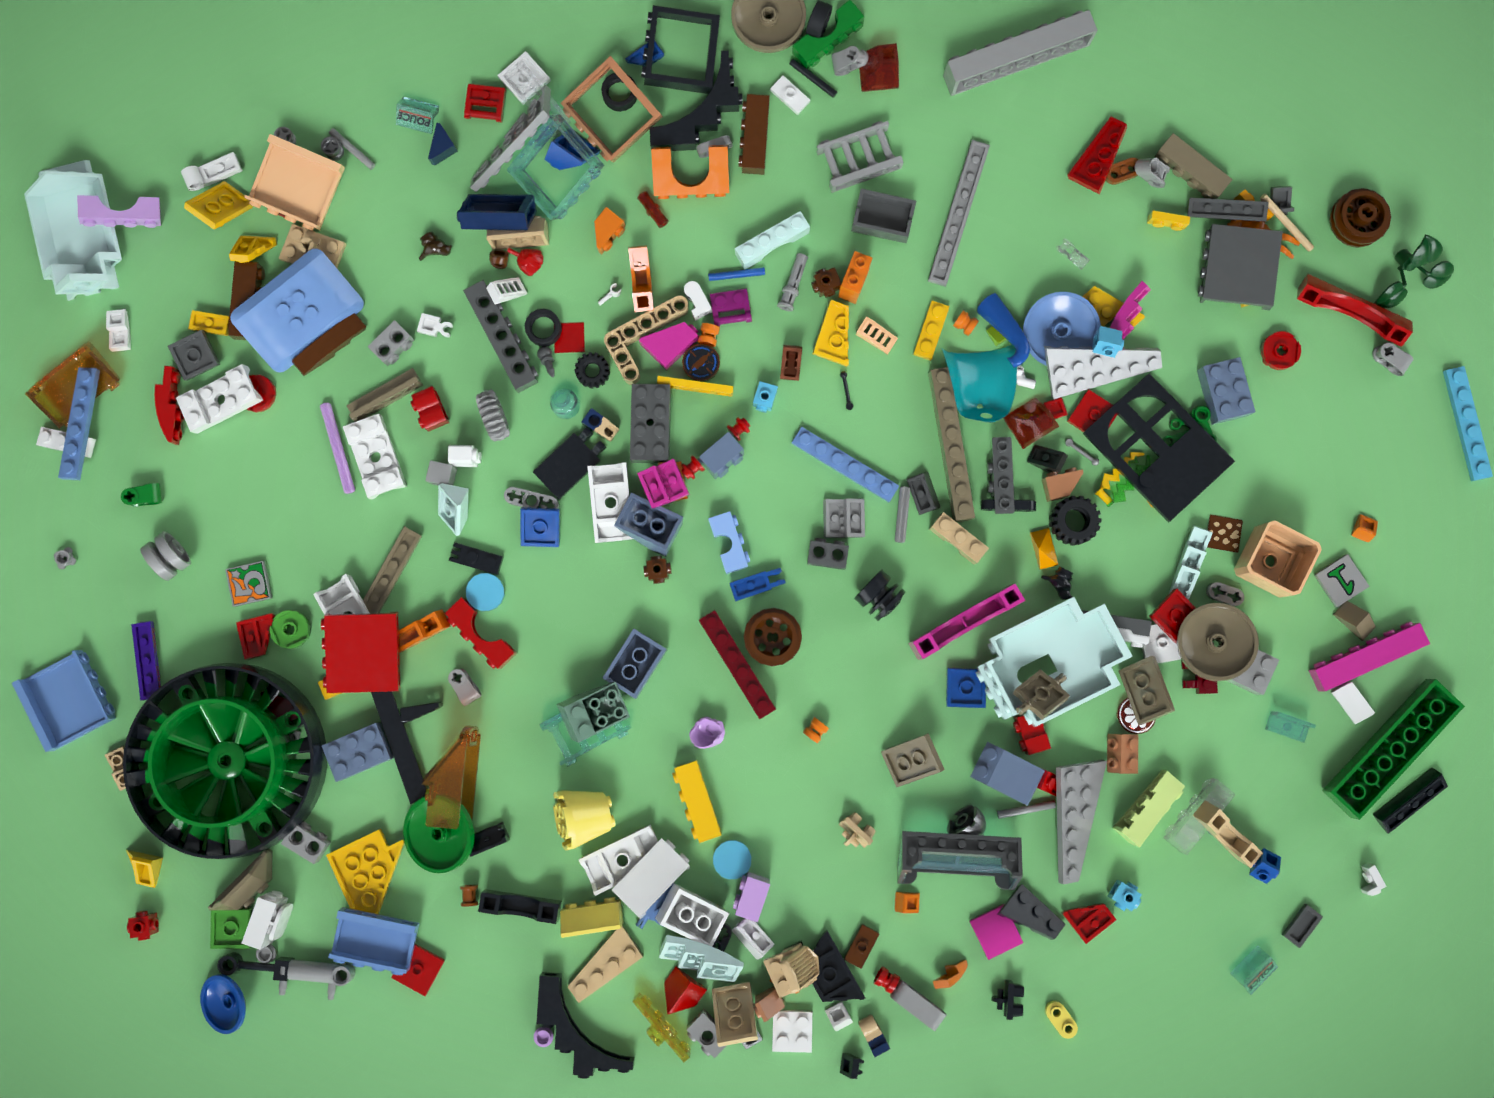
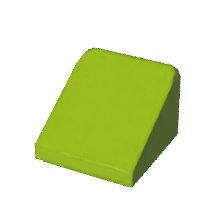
M993 326L986 330L995 346L1007 340Z

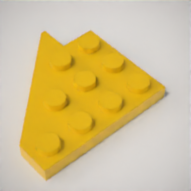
M379 829L326 855L350 909L379 914L402 852L404 839L389 846L382 830Z

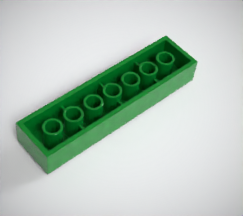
M1425 679L1322 791L1350 818L1360 820L1465 706L1437 679Z

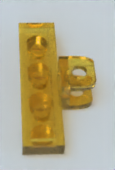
M638 993L632 1002L651 1023V1026L646 1030L648 1036L658 1047L666 1041L683 1063L687 1061L691 1054L689 1052L691 1050L689 1045L684 1040L682 1042L676 1036L678 1035L677 1031L666 1021L663 1014L659 1010L655 1011L652 1008L651 1000L646 995L642 996L641 993Z

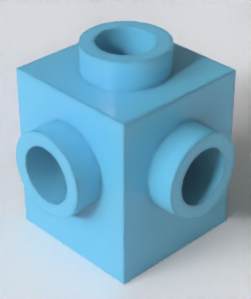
M1116 880L1107 896L1116 901L1114 905L1125 911L1127 908L1133 911V909L1140 905L1142 894L1137 892L1138 887L1132 883L1127 882V884Z

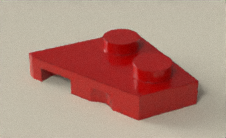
M274 613L236 622L244 660L266 655L270 639V626H272L275 617Z
M1104 903L1061 912L1085 944L1117 920Z

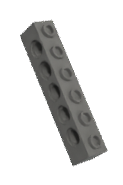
M482 280L463 291L515 390L520 393L537 384L536 377L539 375L534 366H529L527 361L530 358L525 349L521 351L518 345L521 343L516 333L512 334L510 328L513 326L508 317H503L501 311L504 309L501 303L494 304L486 289L488 285ZM483 300H490L487 306H481ZM492 316H498L497 322L490 323L489 321ZM501 332H506L507 336L505 339H498V335ZM509 349H516L513 356H507ZM518 365H524V370L521 373L515 372Z

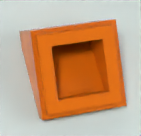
M1360 514L1352 531V536L1365 542H1370L1376 536L1378 521Z
M896 892L895 911L900 913H919L920 893Z

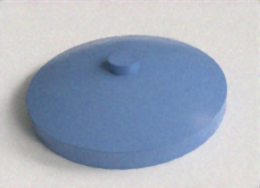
M1055 292L1042 297L1030 308L1024 321L1023 332L1030 345V354L1038 362L1047 366L1044 346L1060 348V346H1067L1068 348H1079V346L1093 347V337L1101 324L1098 313L1088 300L1071 292Z

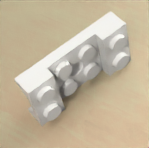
M241 364L225 372V376L198 390L192 389L176 397L190 432L198 434L263 401L261 395L252 385L248 366ZM224 395L225 401L219 405L218 397Z
M380 414L343 426L348 444L351 445L361 473V481L367 498L374 499L379 494L407 487L386 425ZM375 452H379L381 455L378 462H372L371 456Z
M627 463L588 466L595 543L633 540V538L614 527L630 496ZM609 497H613L616 500V505L613 508H608L605 505V501Z
M348 574L343 575L341 580L330 588L313 594L324 615L330 613V615L346 614L347 612H352V614H370L359 595L360 591L352 576Z
M651 824L579 859L591 882L595 896L616 886L658 842ZM625 855L628 858V863L625 866L619 865L617 862L618 856Z

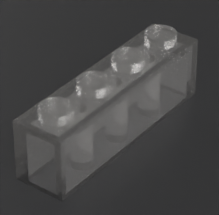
M1207 779L1201 787V792L1198 795L1195 794L1189 801V807L1186 810L1183 809L1178 814L1176 823L1174 825L1171 824L1165 831L1164 839L1185 855L1191 851L1207 831L1193 816L1201 804L1206 800L1223 811L1236 795L1218 779Z

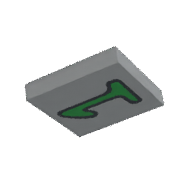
M1348 554L1314 575L1335 607H1339L1370 587Z

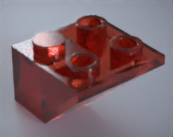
M897 43L877 45L867 50L866 52L869 55L868 62L865 66L859 68L861 91L898 89L899 60Z

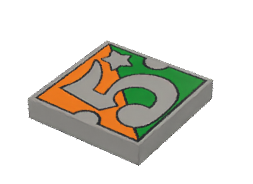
M265 561L225 569L233 607L272 599Z

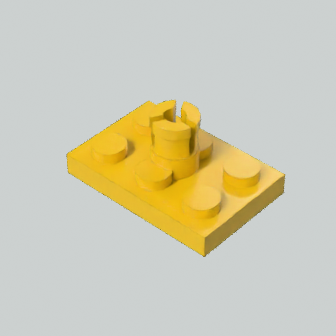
M223 181L186 201L184 208L215 230L252 209L253 206L249 204V200L244 198V194L226 181Z

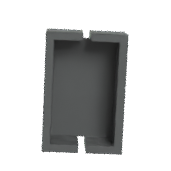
M861 189L851 231L907 243L917 201Z

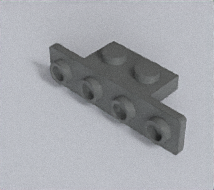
M993 437L992 458L989 460L990 462H987V474H990V481L987 483L988 493L991 492V497H994L995 514H1013L1015 509L1011 437Z

